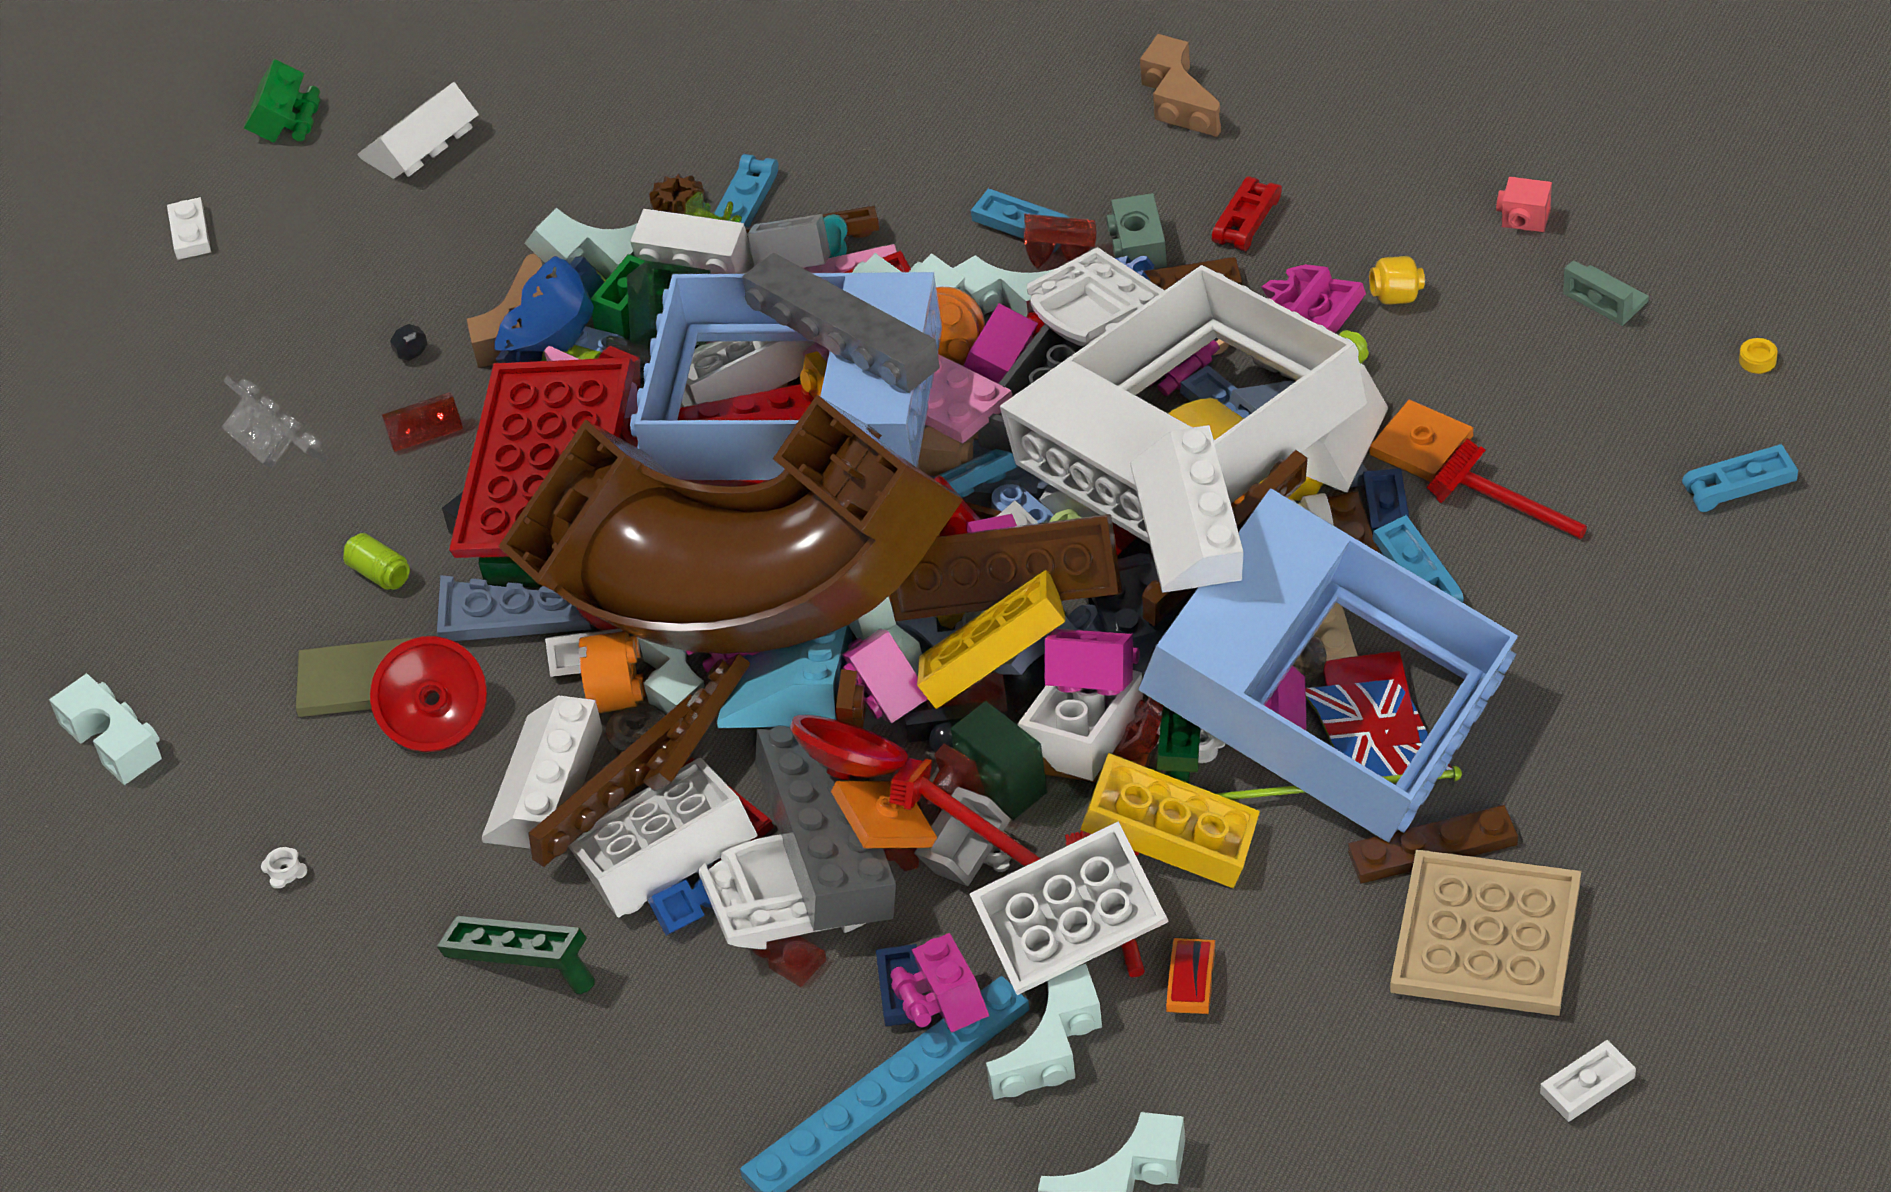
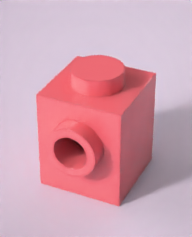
M1509 177L1505 191L1499 190L1496 211L1502 212V227L1545 232L1551 209L1552 182Z

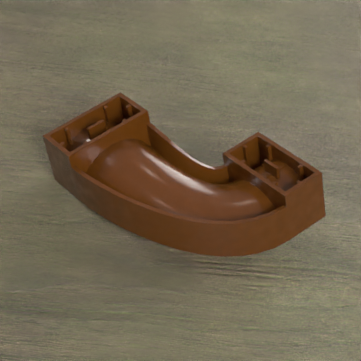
M816 395L773 457V460L785 470L770 481L749 486H713L674 478L642 450L585 419L498 547L537 583L553 590L570 604L640 639L665 647L691 652L718 654L753 653L786 648L820 638L851 624L875 609L897 590L915 569L963 499L879 440L882 435L875 429L821 396Z

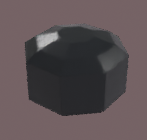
M411 324L397 329L390 340L392 350L397 357L407 361L422 355L428 345L425 333L419 326Z

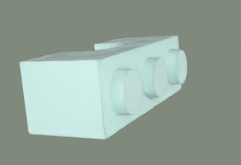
M86 673L49 699L58 723L80 744L95 734L103 733L95 738L93 743L102 765L123 785H126L162 759L156 744L160 739L153 727L147 722L142 725L126 702L119 704L111 689L104 682L98 684Z

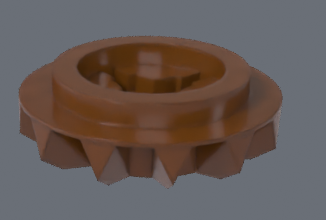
M679 173L675 178L665 176L663 183H654V189L649 193L650 204L653 210L689 215L701 207L705 200V191L702 182L695 181L693 175L685 178ZM681 191L676 200H674L673 195L675 192Z

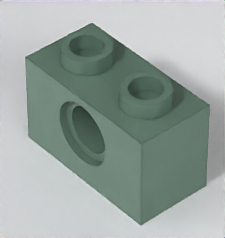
M1154 194L1111 200L1112 214L1106 215L1109 236L1116 235V239H1112L1114 258L1128 256L1133 261L1137 257L1147 256L1154 264V269L1167 267L1165 239Z

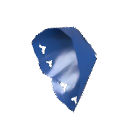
M554 256L542 265L536 274L529 278L522 289L521 305L508 312L500 324L495 340V350L544 352L548 346L562 352H567L569 348L572 349L591 318L594 306L578 272L566 260ZM556 267L557 277L546 279V276L552 274L553 268ZM537 286H539L543 295L533 297V294L537 292ZM521 318L522 328L512 329V326L517 325V320ZM507 340H509L510 343L514 345L513 347H509L507 349L504 348L505 346H507Z

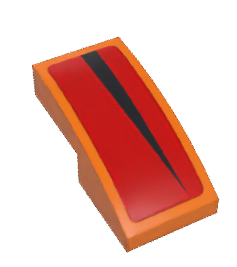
M1174 938L1169 970L1166 1012L1209 1014L1212 994V973L1215 960V940Z

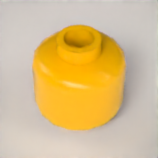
M1410 256L1381 258L1377 261L1375 267L1370 268L1369 286L1373 297L1377 296L1378 300L1384 305L1411 303L1416 299L1418 290L1424 289L1425 276L1423 268H1417L1415 261Z

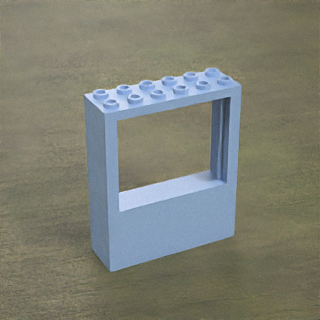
M934 272L813 273L936 339L938 352L942 323ZM672 274L669 289H664L663 292L664 309L662 314L657 315V337L652 338L650 342L651 360L650 363H645L644 366L645 384L644 388H639L638 411L637 414H632L630 427L632 436L638 439L637 448L648 454L674 478L680 480H771L785 470L773 460V457L799 420H677L696 342L813 341L806 339L802 334L786 325H780L775 319L760 311H755L747 305L742 279L744 274ZM830 351L821 397L875 429L882 435L879 439L882 443L915 467L918 466L934 373L908 393L895 385L886 383L881 377L872 372L860 369L855 363L841 355H835Z
M1270 488L1238 532L1243 548L1242 580L1198 587L1156 645L1138 690L1389 843L1397 829L1405 833L1415 817L1417 809L1420 805H1423L1432 791L1437 778L1441 777L1450 763L1452 755L1456 749L1460 748L1468 735L1470 727L1480 717L1488 703L1486 701L1498 689L1505 677L1503 674L1507 672L1517 655L1511 651V648L1518 635ZM1335 603L1340 604L1465 679L1396 785L1265 706Z

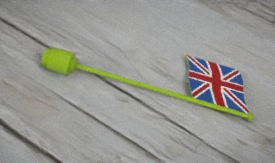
M1394 679L1305 688L1306 699L1318 714L1332 747L1389 782L1397 783L1428 736L1426 728L1411 700L1421 743L1381 747L1406 693L1404 689ZM1448 764L1441 777L1437 779L1453 778L1455 782L1461 778L1462 771L1458 766L1451 767ZM1285 786L1215 794L1230 800L1306 792L1296 786Z

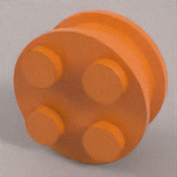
M936 287L942 323L938 354L963 366L969 351L985 327L983 313L976 301L964 291L953 287Z

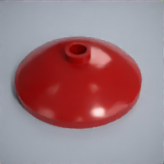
M423 636L399 644L382 659L372 678L370 703L378 725L394 742L413 751L437 752L457 745L477 727L487 703V684L481 666L466 648L446 638ZM438 693L439 701L434 705L427 704L428 695Z
M797 715L793 717L790 725L794 738L806 753L817 762L826 766V773L838 779L849 780L850 775L875 777L893 773L904 767L908 759V754L897 744L878 734L849 723L821 716Z

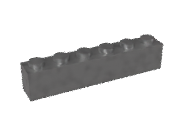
M774 252L742 276L745 300L747 305L753 310L760 311L775 319L780 325H786L797 331L806 339L813 340L826 347L833 354L841 355L852 361L860 369L872 372L890 385H895L909 393L940 368L936 339Z

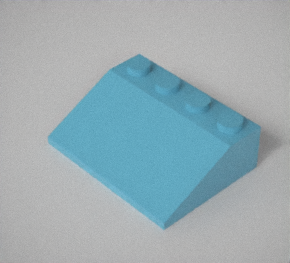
M849 625L804 643L786 648L761 651L754 656L750 654L744 656L751 664L720 709L717 720L718 728L790 727L793 717L797 715H814L837 720L836 703L841 669L847 665L842 654L849 650L848 645L853 642L852 630Z

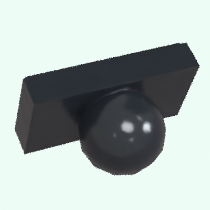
M983 702L909 711L905 714L909 743L929 740L931 749L941 758L952 759L959 756L966 748L967 735L987 732Z

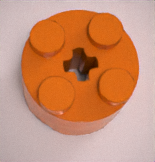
M626 631L580 637L579 648L587 647V657H580L581 676L586 699L596 700L599 713L638 708L639 701H643V697L647 695L644 687V674H637L635 663H637L638 658H641L638 637L629 636V633Z

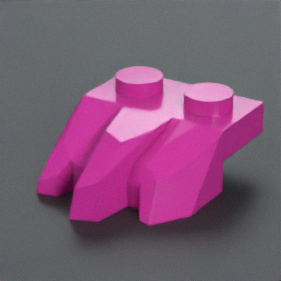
M1307 264L1288 268L1286 270L1287 280H1270L1261 286L1266 296L1275 303L1292 312L1299 313L1302 317L1318 325H1323L1335 334L1366 295L1363 283L1332 279L1328 267Z

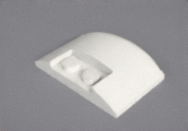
M1098 247L1027 284L1028 295H1031V306L1038 317L1058 335L1083 347L1164 291Z
M781 834L755 839L722 852L721 861L709 870L706 863L699 868V876L727 944L745 948L766 949L767 941L817 932L813 931L801 892L799 891L783 845ZM866 923L843 926L841 928L846 933Z

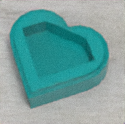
M828 215L823 220L830 249L829 258L846 255L847 246L844 240L848 231L846 222L839 215Z

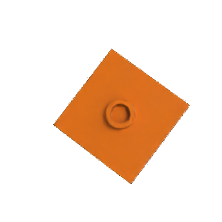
M1409 399L1372 442L1370 455L1431 482L1467 438L1471 440L1474 427Z
M892 781L835 782L831 793L863 848H932L937 836L918 804L916 803L911 810L904 809V806L889 803Z

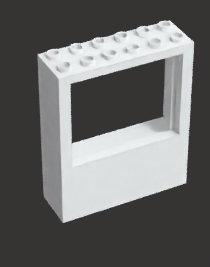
M1201 265L1000 405V410L1016 465L1098 514H1111L1112 522L1150 544L1130 462L1168 432L1192 427L1135 396L1215 338L1297 380L1214 440L1230 503L1245 494L1253 484L1260 483L1267 478L1278 460H1285L1295 450L1301 453L1367 404L1364 389L1365 382L1361 375L1358 360V349L1350 339L1343 338L1329 331L1323 325H1318L1302 317L1299 313L1292 312L1275 303L1272 299L1265 298L1251 291L1248 287L1226 278L1223 274L1216 273Z

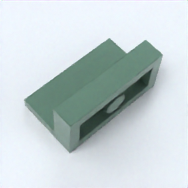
M1573 260L1564 268L1563 294L1622 326L1649 302L1648 295L1592 265L1586 267Z

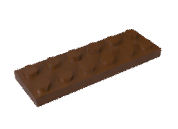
M1111 514L937 536L919 564L900 587L891 594L895 621L985 611L1045 570L1051 575L1061 601L1122 593V585Z

